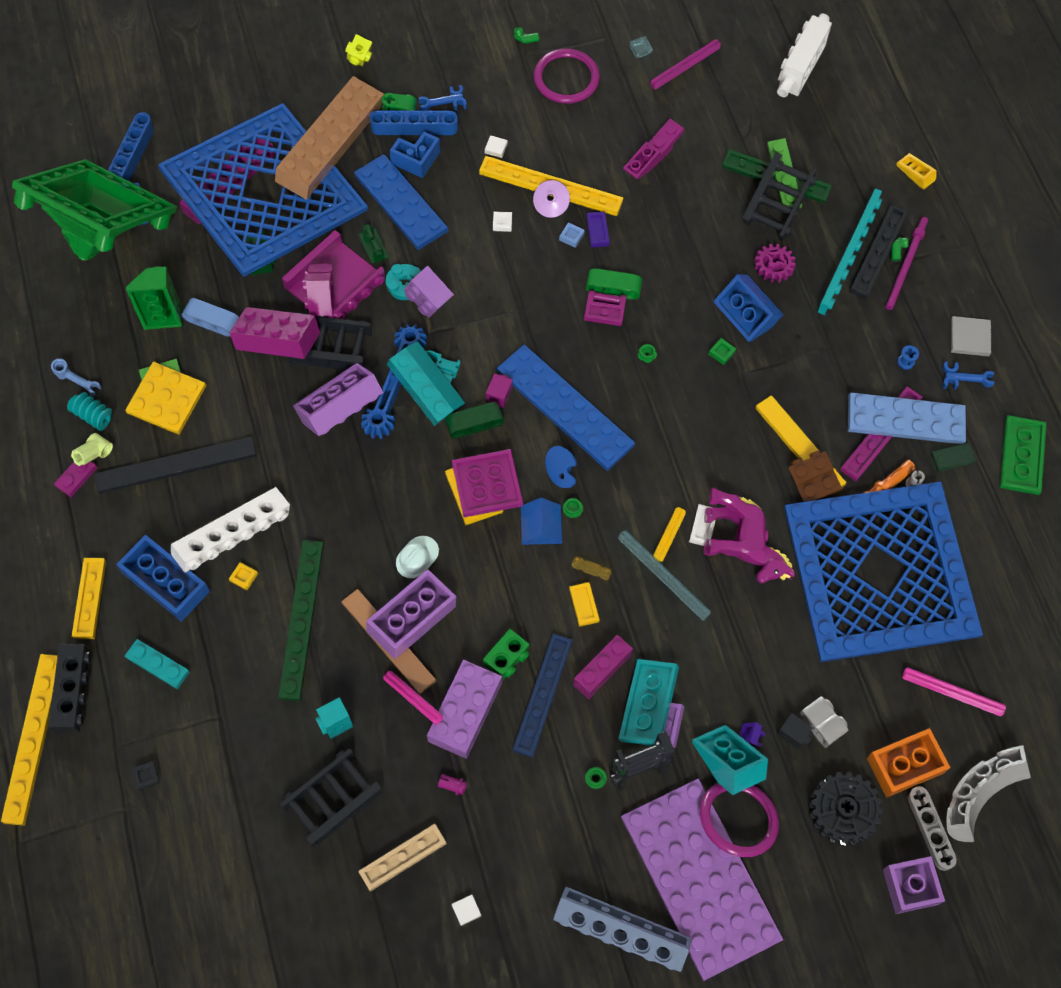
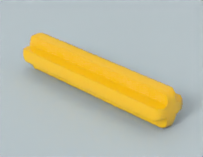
M680 507L675 509L653 556L655 560L659 562L664 560L685 516L686 511Z

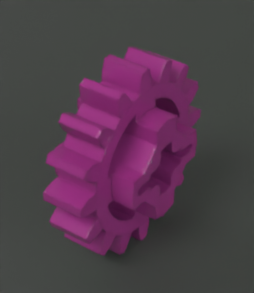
M769 244L768 249L763 246L762 251L757 252L754 261L755 270H759V276L764 275L763 280L770 278V282L773 283L774 279H777L778 283H780L782 278L787 280L788 276H792L796 265L794 263L795 257H791L792 251L786 252V246L781 249L779 244L776 247Z

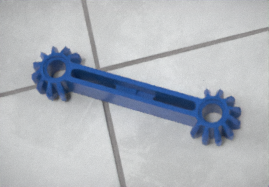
M407 324L405 329L400 327L399 332L395 334L394 341L395 346L399 347L397 353L417 341L422 348H426L427 336L422 328L417 329L416 324L413 327ZM391 369L375 409L372 411L367 409L366 414H362L361 426L365 434H371L373 439L376 435L380 439H382L383 434L389 436V430L394 429L393 423L395 420L393 416H390L402 384ZM375 421H382L380 424H374Z

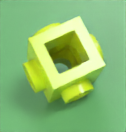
M356 34L353 42H349L345 50L349 62L356 66H363L365 61L369 62L372 52H370L372 42Z

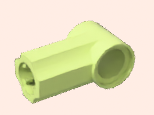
M93 433L85 444L72 451L71 457L78 466L85 465L98 456L101 458L107 457L112 451L113 444L98 433Z

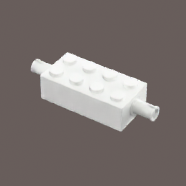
M820 14L819 17L812 15L809 22H805L802 29L803 33L798 34L795 41L796 45L790 48L789 58H785L782 63L781 69L783 70L778 78L780 81L777 91L779 96L787 97L788 93L798 96L826 46L832 25L829 22L830 18L828 15Z

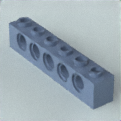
M565 887L553 919L563 926L572 927L585 935L601 939L604 943L613 944L626 952H633L648 961L657 962L670 970L679 972L683 968L692 942V938L568 887Z

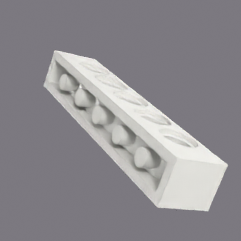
M275 487L172 543L171 555L184 572L190 569L194 570L208 559L216 558L224 550H230L242 540H248L260 530L264 531L271 524L284 520L289 514L290 504Z

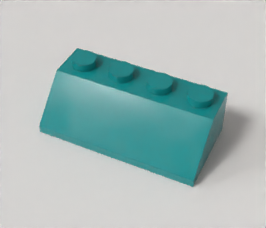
M418 341L389 359L387 366L434 426L465 404Z

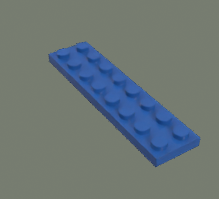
M523 345L497 368V372L500 375H506L512 379L515 389L605 470L611 469L635 446L633 440L527 346Z

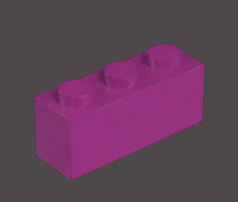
M616 635L574 678L573 686L589 700L631 657L633 648Z

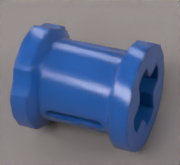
M910 345L905 346L901 356L898 358V365L905 370L911 369L915 364V360L919 357L918 349Z

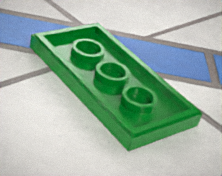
M1010 415L1006 416L1000 488L1040 495L1042 491L1046 422Z

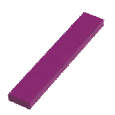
M908 386L898 397L913 400L923 399L921 395ZM868 434L841 467L840 471L854 481H857L892 436Z

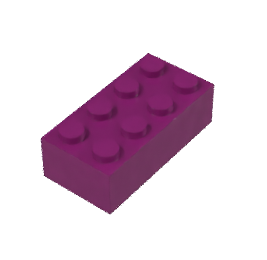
M246 307L229 333L236 350L305 359L320 331L314 315Z

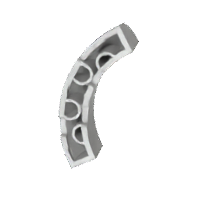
M1023 745L1000 751L996 757L986 762L981 761L958 783L953 792L950 807L947 809V831L952 838L963 842H974L975 822L987 800L1002 788L1014 782L1031 778Z

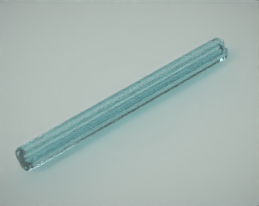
M624 530L620 533L618 539L702 620L709 617L710 610L628 531Z

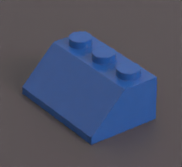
M737 274L713 301L748 342L771 329L783 316L782 312L748 275Z

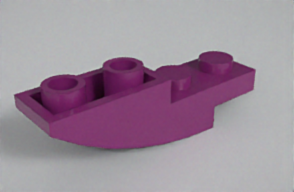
M669 119L649 143L645 142L623 167V170L637 180L644 176L673 149V144L683 134L684 128L672 119Z

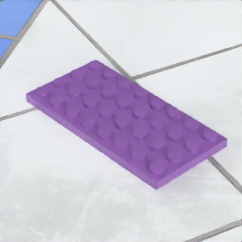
M699 779L622 815L621 819L677 931L692 938L689 954L702 980L705 981L783 941V938L740 857L722 851L706 835L699 814L700 803L706 792ZM711 805L710 817L715 830L722 838L732 843L713 805Z

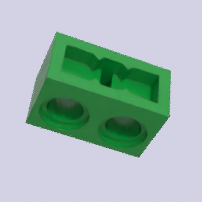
M509 629L483 659V666L489 671L502 676V681L506 676L510 678L516 671L515 666L520 661L524 662L529 656V643ZM512 645H517L520 647V650L512 652L509 648ZM503 660L507 664L505 667L500 668L496 666V662Z

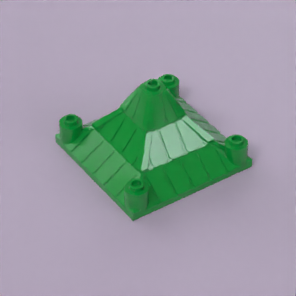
M86 159L16 179L12 183V188L16 190L14 204L22 210L32 208L34 201L42 205V209L60 226L69 246L81 260H89L101 251L107 252L112 250L116 236L142 223L150 221L157 230L168 228L171 214L176 213L177 208L176 205Z

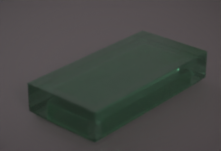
M969 443L932 451L930 454L937 472L973 464L976 461Z

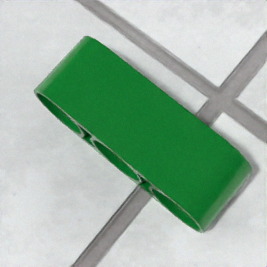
M591 269L588 273L586 290L588 292L589 290H595V293L615 296L627 295L626 299L634 300L640 297L642 278L634 274Z

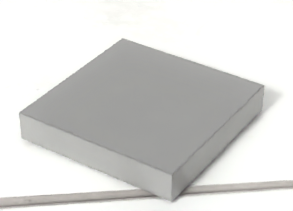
M953 316L951 318V353L990 356L991 320Z

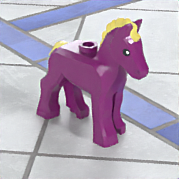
M711 488L709 504H721L726 507L706 508L704 522L712 523L717 519H730L738 525L735 541L706 539L703 554L712 556L717 553H723L728 556H735L748 563L763 566L762 570L756 575V580L762 584L778 578L791 580V577H794L795 574L792 564L788 562L789 559L786 558L785 554H781L779 550H773V548L767 547L765 544L768 540V530H765V515L761 508L750 499L746 500L744 497L741 498L736 494H728L716 488Z

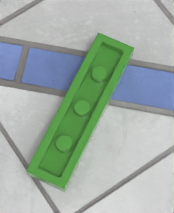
M786 138L767 142L770 160H772L775 152L782 154L784 164L793 168ZM782 171L776 172V181L798 190L795 177ZM778 190L781 203L793 208L797 198Z

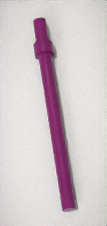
M926 217L921 218L918 227L913 232V240L886 304L888 310L893 309L919 242L924 238L925 228L928 223V218Z

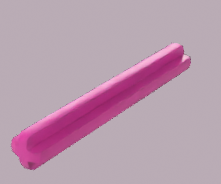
M388 671L384 675V680L434 724L437 725L443 720V715L396 674Z

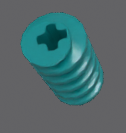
M86 392L74 395L67 405L69 412L85 420L86 423L91 424L92 427L97 428L99 431L104 430L110 422L112 409L106 408L105 404H100V401L94 400L92 396L88 397Z

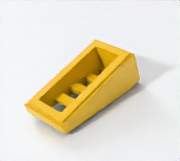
M910 153L897 162V167L922 189L927 188L936 180L937 170Z

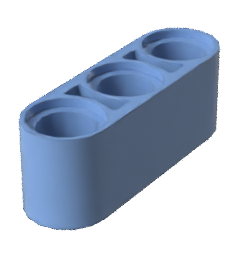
M195 298L189 300L182 313V317L188 322L225 336H230L229 332L239 319L236 314Z

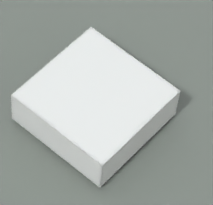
M490 136L485 148V154L502 158L508 140Z
M494 212L493 231L511 232L512 212Z
M472 895L452 904L461 926L481 917Z

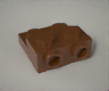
M820 450L815 451L809 455V459L804 461L802 458L791 462L792 466L788 467L803 502L821 500L843 490L826 451L822 453Z

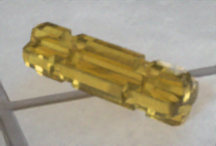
M578 556L574 558L572 563L573 568L578 570L581 568L583 572L596 577L599 575L604 580H609L612 573L611 569L601 568V565L588 560L583 561V558Z

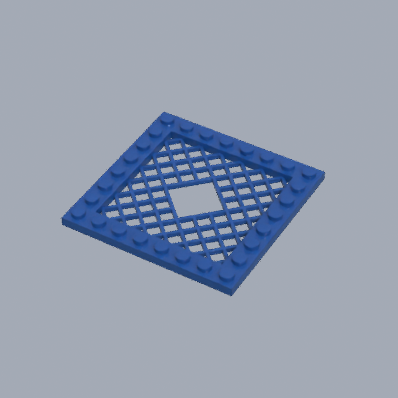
M283 103L158 164L162 174L243 277L364 213L368 209L366 203L335 166L320 183L324 184L323 191L317 189L313 191L315 194L322 195L321 201L310 199L311 195L306 200L302 197H297L296 193L294 196L284 194V186L279 204L243 197L249 169L276 175L277 164H280L282 161L278 160L279 155H287L290 152L281 150L282 143L292 145L293 148L306 133V130ZM271 131L281 132V137H270ZM256 138L266 140L265 146L255 144ZM269 141L278 142V149L268 147ZM241 146L250 147V154L240 152ZM253 150H264L263 156L253 155ZM267 151L277 153L276 159L267 158ZM225 154L235 155L234 162L224 160ZM238 156L248 158L247 164L238 163ZM251 159L260 160V167L250 165ZM210 161L220 163L219 168H208ZM264 161L274 163L273 170L263 168ZM223 164L233 166L232 172L223 171ZM236 167L246 168L245 175L235 173ZM194 169L204 171L203 177L192 176ZM207 172L217 174L216 180L207 179ZM220 175L230 176L229 183L219 181ZM233 177L243 179L242 185L232 184ZM194 180L201 182L200 188L197 186ZM204 182L214 184L213 191L203 189ZM217 186L228 187L227 192H216ZM230 189H240V196L229 194ZM205 194L212 195L211 201H209ZM215 196L224 197V204L214 203ZM324 196L335 197L334 203L323 202ZM228 198L238 200L237 207L227 205ZM283 198L293 200L292 207L282 205ZM241 201L251 203V208H240ZM296 201L305 202V209L296 208ZM309 203L319 205L318 212L308 210ZM254 204L264 205V211L253 210ZM268 206L278 208L277 215L266 213ZM322 206L330 207L321 212ZM215 207H217V208H222V213H221V215H220V213L216 210ZM281 209L291 211L290 217L280 216ZM225 210L236 211L235 217L224 216ZM239 212L248 213V220L238 219ZM294 212L304 213L303 220L293 218ZM252 214L262 216L261 223L251 221ZM307 214L314 215L306 220ZM265 217L275 219L274 226L264 224ZM278 220L288 221V227H278ZM226 221L233 222L232 229ZM292 222L298 223V225L290 228ZM236 223L246 224L245 231L236 230ZM249 226L260 227L259 233L248 232ZM262 229L273 230L272 237L261 235ZM276 231H281V232H283V233H281V234L275 236ZM236 234L244 235L243 242ZM247 236L257 238L256 245L246 243ZM260 239L268 240L259 245Z
M941 482L784 506L820 662L966 640L983 635ZM912 508L908 515L901 511V509ZM915 509L925 515L921 522L911 517ZM893 511L889 518L881 512ZM896 512L906 518L901 526L891 520ZM873 514L870 520L861 515ZM876 515L886 521L882 528L872 523ZM854 517L850 524L841 518ZM927 517L931 529L923 525ZM857 518L867 524L862 532L852 526ZM834 520L831 526H828L822 521ZM908 520L918 526L914 533L903 528ZM837 521L847 527L843 534L833 529ZM888 523L898 529L894 537L884 531ZM818 524L827 530L823 538L813 532ZM869 526L879 532L875 539L864 534ZM920 528L930 534L926 541L916 536ZM849 529L859 535L855 542L845 537ZM901 531L910 537L906 545L896 539ZM830 532L839 537L835 546L825 540ZM881 534L891 540L887 547L877 542ZM932 536L936 548L928 544ZM813 537L820 541L816 547ZM861 537L871 543L867 551L857 545ZM913 539L923 545L919 552L909 547ZM842 540L852 546L847 554L837 548ZM893 542L903 548L899 555L889 550ZM822 543L832 549L828 556L818 551ZM874 545L908 567L889 597L854 575ZM925 547L935 553L931 560L921 555ZM854 548L864 554L860 561L849 556ZM905 550L915 555L911 564L901 558ZM834 551L844 557L840 564L830 559ZM937 555H938V558H939V562H940L941 567H939L938 565H936L935 563H933L934 560L936 559ZM818 556L824 559V562L821 566L819 564ZM918 558L928 564L924 571L913 566ZM846 559L856 565L852 573L842 567ZM827 562L837 568L832 576L822 570ZM930 566L940 572L936 580L926 574ZM911 569L921 575L916 583L906 577ZM839 570L849 576L844 584L834 578ZM942 575L944 577L946 587L938 582ZM823 576L829 579L826 585L824 584ZM923 577L933 583L928 591L918 585ZM851 578L861 584L857 592L847 586ZM903 580L913 586L909 594L899 588ZM831 581L842 587L837 595L827 589ZM935 586L945 591L941 599L931 593ZM863 587L874 592L869 600L859 594ZM844 589L854 595L849 603L839 597ZM915 589L925 594L921 602L911 596ZM895 592L906 597L901 605L891 599ZM827 594L834 598L830 605ZM876 594L886 600L882 608L872 603ZM947 595H949L951 606L944 602ZM856 597L866 603L862 611L852 606ZM928 597L938 602L934 610L924 605ZM836 600L846 606L841 615L831 609ZM908 600L918 605L914 613L904 608ZM888 603L898 608L894 617L884 611ZM940 605L950 610L946 619L936 613ZM868 606L878 611L874 620L864 614ZM921 608L931 614L926 622L916 616ZM848 609L859 615L854 623L844 617ZM901 611L911 617L906 625L896 619ZM832 614L839 618L835 625L833 622ZM881 614L891 620L886 628L876 622ZM933 616L940 620L938 622L929 623ZM861 617L871 623L866 631L856 625ZM913 619L920 623L910 626ZM841 620L851 626L847 634L836 628ZM893 623L900 626L899 628L890 629ZM873 626L880 629V631L870 632ZM853 629H855V630H857L858 632L861 633V634L850 635V633L852 632Z

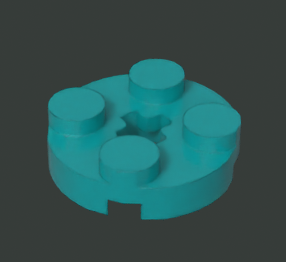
M409 264L393 265L386 276L387 290L396 299L409 300L403 290L409 282L402 285L401 280L407 279V281H411L421 270Z

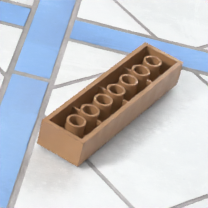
M353 76L277 166L275 182L307 200L368 125L370 114L381 109L384 94Z

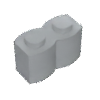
M821 696L799 713V716L804 722L813 727V734L827 748L848 731V725L842 716L835 714L832 703Z

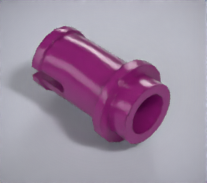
M445 774L441 775L442 779L438 783L439 788L456 792V795H463L465 793L467 782L463 778L459 780Z

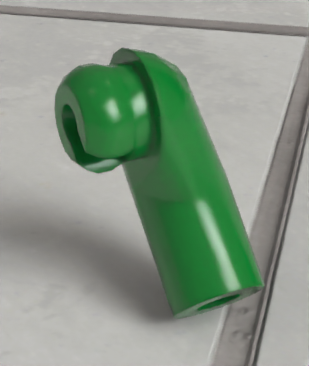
M521 27L514 29L515 39L524 44L539 41L538 33L525 34Z
M898 237L892 244V261L901 260L902 247H908V238Z

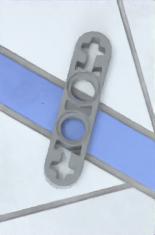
M920 786L915 787L908 793V802L936 867L947 871L955 866L956 855L928 791ZM916 792L918 795L923 796L921 803L919 800L914 799ZM927 804L928 807H925L920 811L918 810L919 807L925 806ZM924 812L932 815L933 822L931 824H927L922 820ZM932 833H938L941 836L942 842L940 845L932 843L930 838ZM943 846H945L946 849H944L942 852H936L937 849H940ZM943 855L950 858L947 864L940 861Z

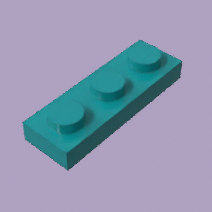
M138 639L125 655L126 659L177 690L190 673L188 669Z

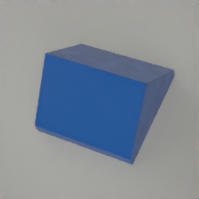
M539 498L521 507L522 545L562 544L560 504Z

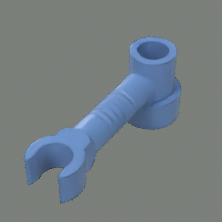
M56 359L52 362L51 369L59 379L67 378L84 387L92 396H96L95 392L91 390L93 387L101 389L98 382L87 381L71 372L65 360Z

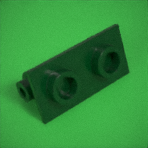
M369 224L364 225L362 233L358 235L371 263L374 264L389 258L376 228Z

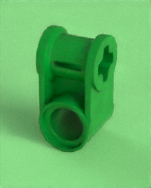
M386 93L382 97V111H388V108H390V111H415L417 100L412 95Z

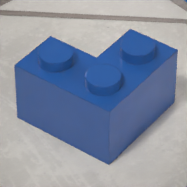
M426 132L422 133L415 145L398 138L390 149L391 163L423 178L440 153V139Z

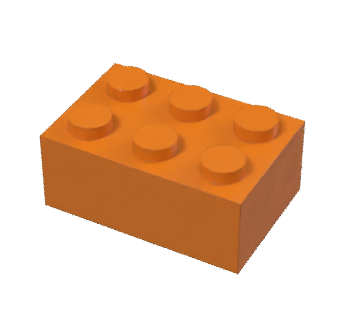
M930 728L876 750L867 757L886 798L942 775L950 769Z

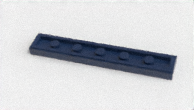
M553 633L515 741L513 752L533 758L573 642L572 639Z

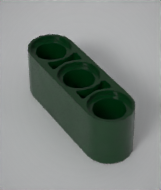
M497 402L452 413L445 418L450 437L455 439L498 427L505 421Z

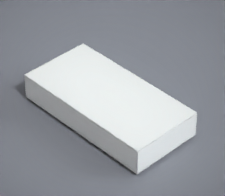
M698 505L690 543L704 546L706 539H711L715 521L705 523L704 516L706 508L712 507Z

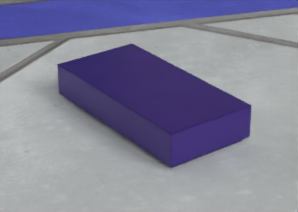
M605 211L587 213L591 248L609 246Z

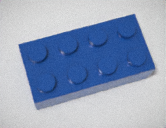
M144 535L116 564L122 574L181 622L210 592L205 582L190 570L184 572L176 560L147 535Z

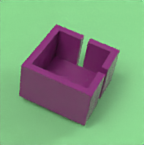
M309 264L308 271H305L303 291H306L305 309L309 310V315L332 316L335 288L334 283H330V281H334L332 264Z

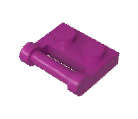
M589 290L584 321L622 326L627 295L615 296L595 293V290ZM594 300L618 303L619 305L595 302Z

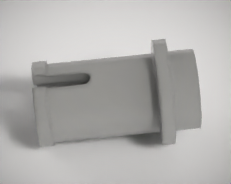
M914 471L911 477L906 480V487L922 485L925 478L924 473Z

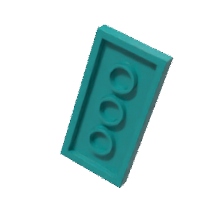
M637 659L619 734L621 742L653 746L657 734L665 731L679 670L677 664Z

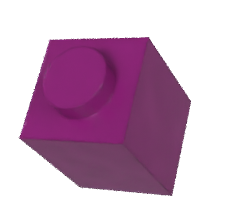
M494 373L486 391V402H497L500 407L504 408L513 389V380L506 375Z

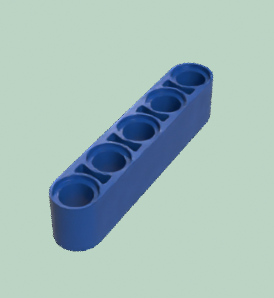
M374 111L369 117L371 131L376 135H422L423 132L430 135H454L458 131V117L453 111Z
M141 112L134 117L108 171L127 181H130L154 132L151 118L147 113Z

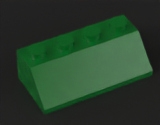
M160 266L146 268L126 287L128 296L143 329L182 327V305L167 268Z

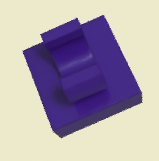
M756 722L742 724L739 736L753 747H762L758 740L759 737L765 736V733L761 731L762 725Z

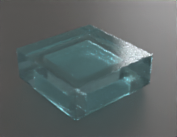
M646 36L629 43L636 58L651 54L653 51Z

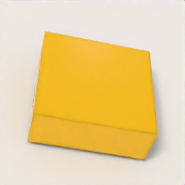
M240 562L230 576L229 581L248 590L258 572Z

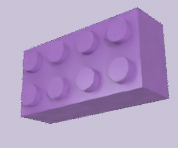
M356 363L293 405L302 423L320 436L329 432L330 428L336 424L344 422L351 414L360 411L367 403L375 401L383 391L374 374Z
M427 569L366 621V632L396 659L456 607L457 596Z
M463 660L438 711L443 715V720L437 725L432 724L427 734L428 742L467 759L502 685V676Z

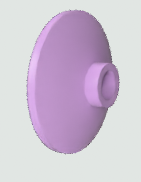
M550 180L543 182L537 187L533 196V202L536 210L541 215L553 218L560 216L567 210L570 195L562 183ZM549 195L554 196V199L552 201H548L547 198Z

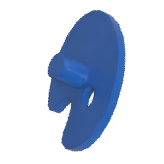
M561 446L552 447L547 452L545 460L547 473L552 482L557 486L571 488L576 483V479L569 472L571 467L577 465V462L568 449Z

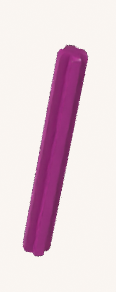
M717 39L711 41L650 81V86L654 90L658 89L720 49L721 43Z

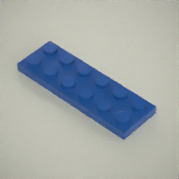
M385 154L354 172L358 181L417 250H420L448 232V227Z

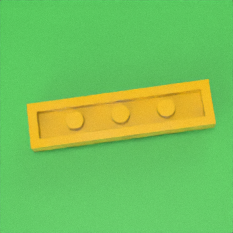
M84 558L72 637L74 639H95L107 562L105 558Z

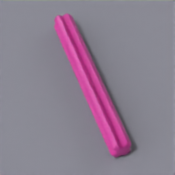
M906 668L903 672L902 678L998 716H1002L1006 710L1005 704L911 668Z

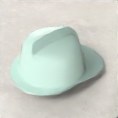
M418 536L412 539L396 558L398 572L406 578H416L423 574L438 556L439 548L435 540L428 536Z

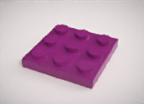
M511 449L452 460L463 518L523 506Z

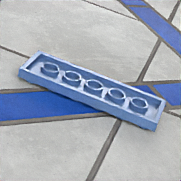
M850 393L848 395V432L964 444L966 442L965 405Z

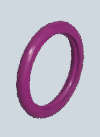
M558 49L547 53L539 60L534 70V82L541 94L549 100L562 104H573L585 100L594 93L600 80V72L593 59L586 53L575 49ZM561 57L576 58L589 67L591 81L588 87L580 93L573 95L557 94L548 89L542 79L543 69L554 59Z
M719 783L711 786L701 800L699 812L702 827L711 842L722 851L738 857H754L769 850L776 841L779 832L777 811L769 797L754 785L743 790V792L752 795L761 803L767 813L769 824L766 836L756 845L741 847L722 838L711 822L710 808L713 800L722 792L727 791Z

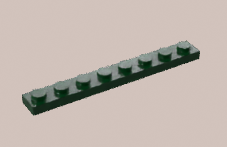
M303 540L278 696L280 700L301 701L324 547L323 542Z

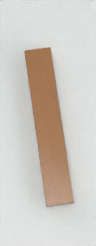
M357 589L341 602L366 631V621L377 611ZM368 634L419 695L436 682V679L409 648L394 659Z

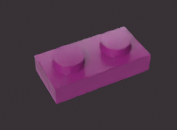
M91 461L81 466L73 462L54 485L71 498L94 473L97 467Z

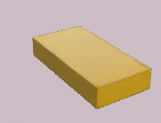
M590 583L570 586L569 591L579 627L598 623L599 616Z

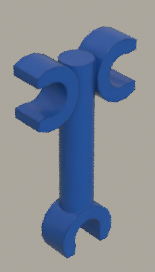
M459 85V91L457 92L453 90V87H450V96L428 99L424 96L419 98V104H425L420 105L421 111H428L431 106L453 103L455 111H457V105L459 104L463 105L464 109L467 108V102L463 98L462 85Z
M945 362L942 367L945 373V380L942 384L943 389L947 388L948 383H952L953 389L956 390L959 385L958 380L981 382L985 387L989 388L994 384V381L987 380V378L993 377L994 372L987 371L983 375L957 373L959 365L956 362L953 369L948 367V362Z

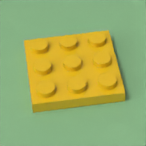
M153 362L125 411L127 414L180 435L205 390L206 384Z

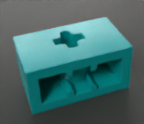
M340 697L316 709L319 716L315 719L323 735L328 733L330 739L353 727Z

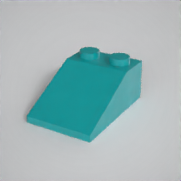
M724 725L692 739L693 745L717 782L732 795L766 780L768 759L728 726Z

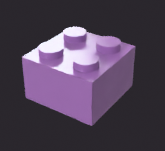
M428 266L403 289L406 297L410 301H414L420 313L428 318L454 295Z
M931 856L888 865L883 869L895 914L936 906L945 901Z

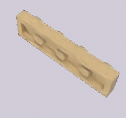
M434 824L359 870V873L371 892L446 845V841Z

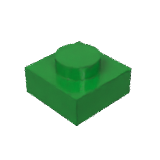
M720 338L709 351V355L725 365L736 352V348Z

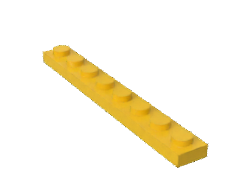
M485 156L479 170L480 175L533 191L543 182L550 180L558 181L567 188L570 202L601 212L605 211V213L614 216L618 215L623 203V197Z
M40 654L1 822L4 824L23 826L26 824L49 724L57 656Z

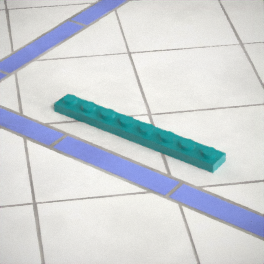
M874 190L820 304L818 313L825 315L827 309H832L836 300L833 296L834 294L838 295L842 288V284H840L841 279L845 281L849 273L847 267L848 265L852 266L856 258L853 254L855 251L859 252L863 243L860 239L861 237L865 238L869 230L867 224H872L876 213L873 211L874 209L878 210L883 200L880 199L881 190Z

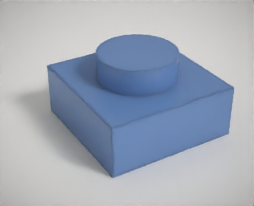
M568 223L559 236V240L576 248L585 230Z

